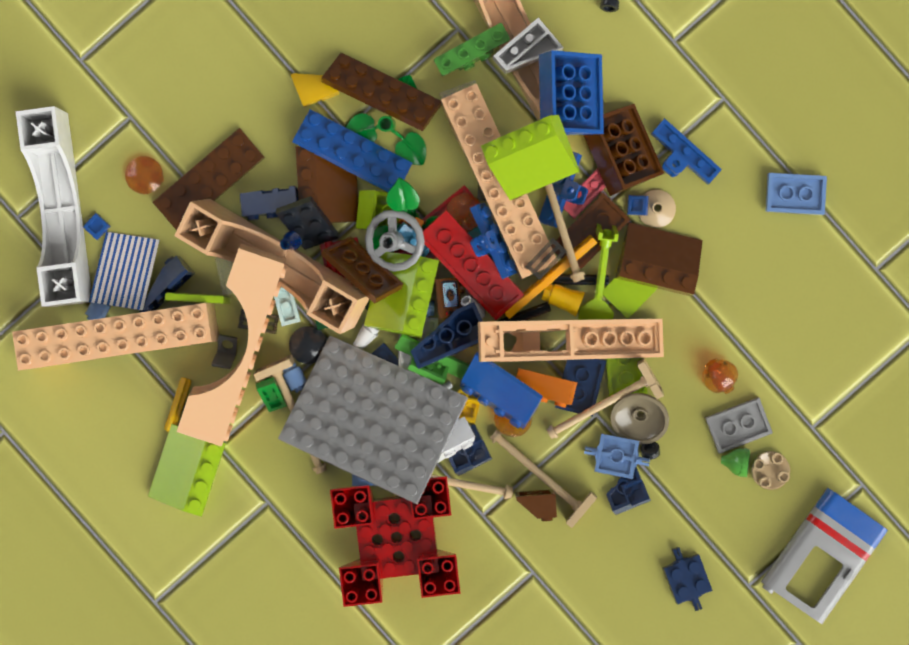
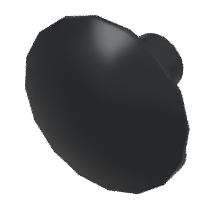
M312 326L301 327L292 334L289 341V350L293 358L298 362L313 364L317 362L326 344V338L317 328Z

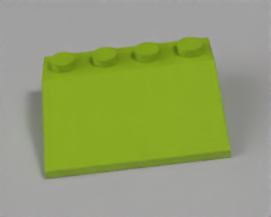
M549 115L481 145L488 166L509 200L580 172L559 115Z
M385 252L381 255V258L386 262L397 264L403 263L412 255ZM420 256L416 264L408 269L395 272L390 271L403 283V287L401 290L375 304L370 300L364 326L421 339L439 260Z
M171 424L148 497L181 511L202 517L227 441H223L222 446L215 445L177 432L178 425Z

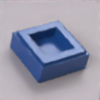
M628 195L627 215L647 216L649 196Z
M97 213L83 226L96 240H99L111 227Z

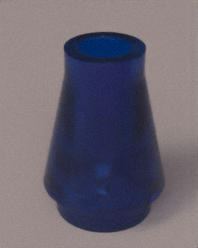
M293 231L285 233L280 241V246L284 250L294 251L301 245L300 236Z

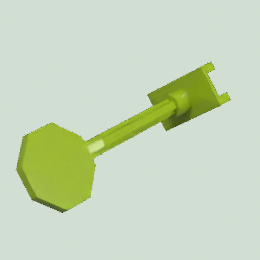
M601 224L596 226V234L598 240H600L601 252L595 297L579 308L578 320H610L614 317V311L602 298L609 247H611L612 241L618 242L619 233L616 226L612 225V230H602Z

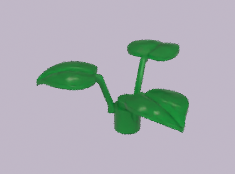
M406 75L398 79L418 89L412 76ZM365 113L357 114L345 127L372 142H375L377 139L375 130L380 129L384 132H392L402 140L395 146L396 155L410 161L412 165L422 166L425 163L427 148L424 139L415 132L408 133L404 138L395 130L396 122L390 115L381 117L375 126V121L370 115Z
M399 177L387 194L386 201L388 206L394 211H404L414 218H420L419 213H416V208L420 202L417 191L407 181ZM438 216L428 218L425 221V225L423 224L421 228L424 230ZM387 225L378 226L374 230L373 244L375 250L380 246V237L388 232Z

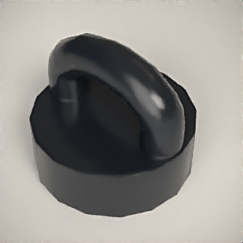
M601 0L600 9L605 12H616L619 9L620 2L618 0Z
M657 442L641 445L642 457L650 458V460L659 457L660 446Z

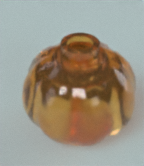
M715 358L709 361L702 373L703 384L714 393L724 392L728 394L732 392L735 388L734 384L738 379L737 368L733 363L725 359L718 360Z

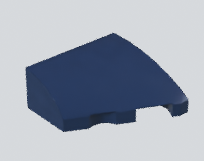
M475 424L471 425L475 435L473 445L467 449L457 451L456 454L448 458L455 474L458 476L492 460L491 454Z
M637 466L634 470L633 479L621 477L617 485L606 494L615 515L651 501Z

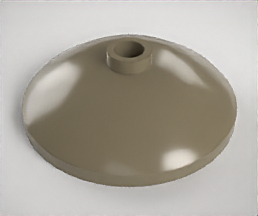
M633 393L624 396L615 403L611 412V424L618 436L638 440L640 445L650 444L659 440L666 433L669 426V414L664 404L655 397L644 393Z

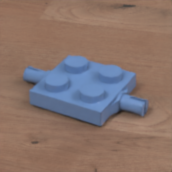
M601 434L600 443L597 448L585 446L584 454L595 456L596 466L594 472L633 479L637 464L649 467L647 462H650V458L639 457L638 448L640 441Z

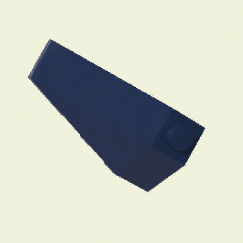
M171 256L165 261V266L162 268L145 299L143 310H139L138 313L157 310L166 301L165 293H175L195 274L180 256Z
M475 302L454 311L432 333L411 350L418 369L478 345V322L483 321Z

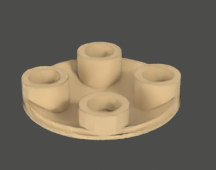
M768 451L761 453L753 461L751 468L752 477L760 487L775 490L788 482L790 466L782 454Z

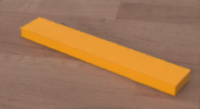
M589 235L573 249L576 260L597 244L596 239L592 235ZM567 255L523 292L524 296L505 312L509 319L570 267Z

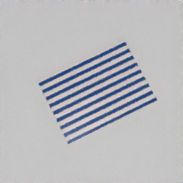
M106 232L89 302L143 310L159 240Z

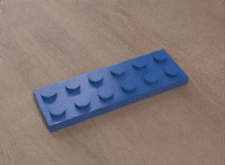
M311 109L292 141L386 192H389L399 177L405 179L412 165L410 161Z

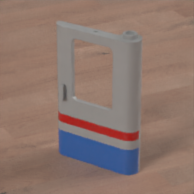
M826 488L761 582L764 584L762 588L771 594L776 592L810 617L823 624L888 530L840 495ZM818 546L841 562L842 568L814 607H810L788 592L786 586L811 550Z

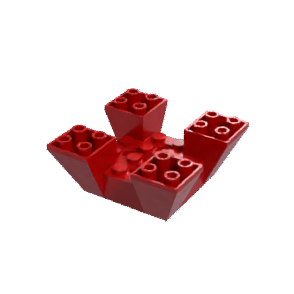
M447 476L430 478L418 504L400 496L374 499L369 485L330 489L334 529L356 526L360 559L339 567L343 607L382 603L383 578L418 574L421 598L461 594L456 554L437 549L434 517L452 515ZM397 513L400 516V520L392 521L390 514ZM419 530L421 537L413 538L411 532ZM399 532L402 535V539L394 540L392 534ZM379 534L383 537V541L377 543L373 540V536ZM401 551L404 554V558L397 559L394 553Z

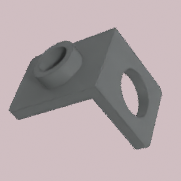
M219 334L217 353L212 361L213 367L231 369L237 354V337ZM228 340L233 344V347L225 348L222 342Z

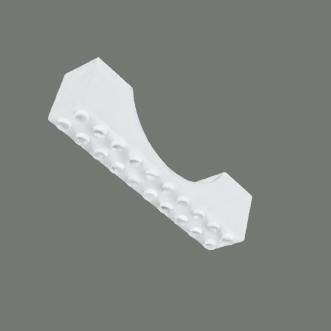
M55 106L15 111L20 149L30 167L41 211L42 251L39 264L36 267L42 307H60L89 303L92 289L68 113Z

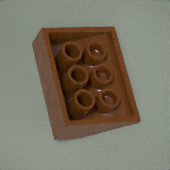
M635 104L603 114L604 134L584 135L610 196L665 174Z
M295 146L299 200L311 196L331 223L357 222V176L301 146Z
M628 222L615 278L686 296L694 295L699 276L703 240Z

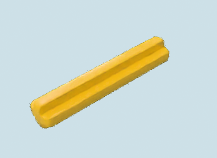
M181 377L164 427V430L169 432L171 424L178 425L192 382L188 378Z

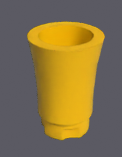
M551 283L545 288L541 300L547 301L548 304L556 306L576 317L585 292Z

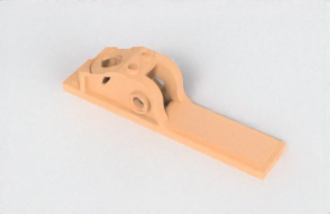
M662 319L478 322L479 362L664 357ZM566 330V350L540 351V332ZM505 333H510L516 337V343L509 352L504 350L503 335Z

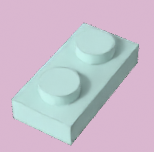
M281 287L278 296H274L281 326L301 322L295 297Z

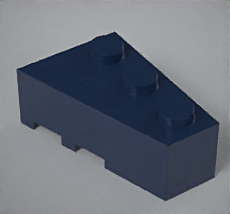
M289 186L288 189L274 188L269 191L260 190L240 193L242 217L247 218L248 221L259 220V216H266L267 219L278 218L276 208L299 200L298 188L296 186Z

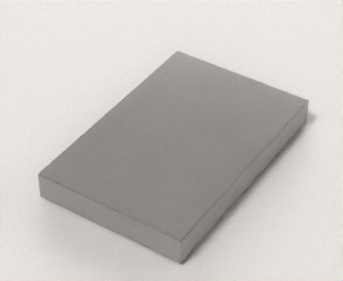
M759 397L704 417L719 454L773 434Z

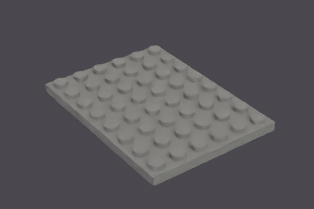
M329 336L278 439L418 504L468 397Z

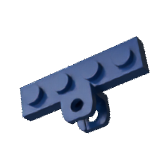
M665 118L651 133L653 137L672 153L662 165V169L669 176L675 177L688 167L708 185L722 170Z
M573 152L579 166L582 155ZM575 174L552 183L561 213L566 201L581 205L584 204L588 194L586 187L573 181ZM578 192H582L580 198H577ZM547 195L539 221L541 224L557 228Z
M486 203L471 207L470 210L482 234L470 241L475 255L481 257L490 253L502 279L516 274L515 263L508 254L507 246L502 241L499 228L491 217L489 207L486 206Z

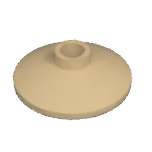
M651 190L643 195L649 196L648 215H639L641 221L653 228H660L669 224L676 212V205L671 195L663 190ZM655 205H660L661 210L659 212L655 211Z

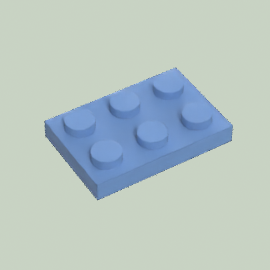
M768 173L765 212L825 215L827 176Z

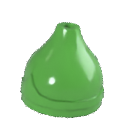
M738 448L733 450L731 453L721 457V464L725 465L733 474L739 477H747L750 449Z

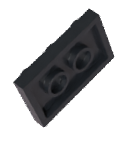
M311 196L276 208V215L304 250L338 239V231Z

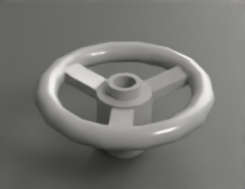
M387 210L375 216L367 227L365 236L366 249L373 262L394 272L406 270L416 264L422 255L425 243L423 229L418 221L404 211ZM396 217L404 219L412 226L416 234V246L405 242L402 234L397 231ZM388 218V232L380 237V246L375 250L373 244L374 230L380 222ZM399 249L412 253L408 260L397 264L386 262L380 257L385 252Z

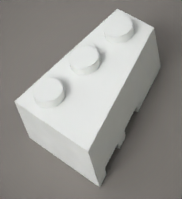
M537 18L493 56V60L507 74L539 61V54L551 50L562 51L564 47L543 22Z
M465 417L458 419L438 463L445 458L453 456L457 451L467 449L473 445L475 435Z

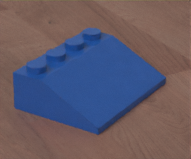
M553 50L539 54L540 119L549 115H559L566 135L604 134L602 54Z
M479 352L475 354L460 384L464 393L470 396L474 395L478 398L479 403L484 406H490L494 409L495 414L500 417H506L514 427H521L522 429L525 428L536 412L543 397L495 363L479 362Z

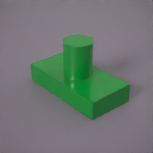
M274 377L266 378L264 381L256 383V389L269 412L287 406Z

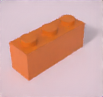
M518 368L516 378L543 396L541 402L547 403L548 400L555 401L554 405L565 408L566 404L572 405L577 382Z

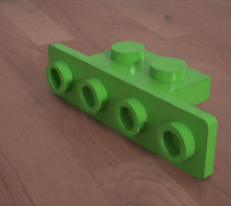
M499 23L436 57L434 62L442 76L456 69L467 71L475 66L474 63L479 60L484 62L491 58L493 50L508 42L510 37L503 24Z
M402 334L395 344V349L411 356L408 370L441 385L446 381L447 373L463 379L469 367V364L449 356L418 369L411 350L420 341Z

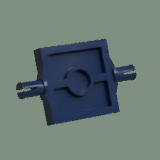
M676 547V549H672L676 560L672 564L663 567L664 574L675 603L678 605L686 601H692L695 611H699V609H702L699 597L713 591L700 555L695 554L690 557H683L680 547Z

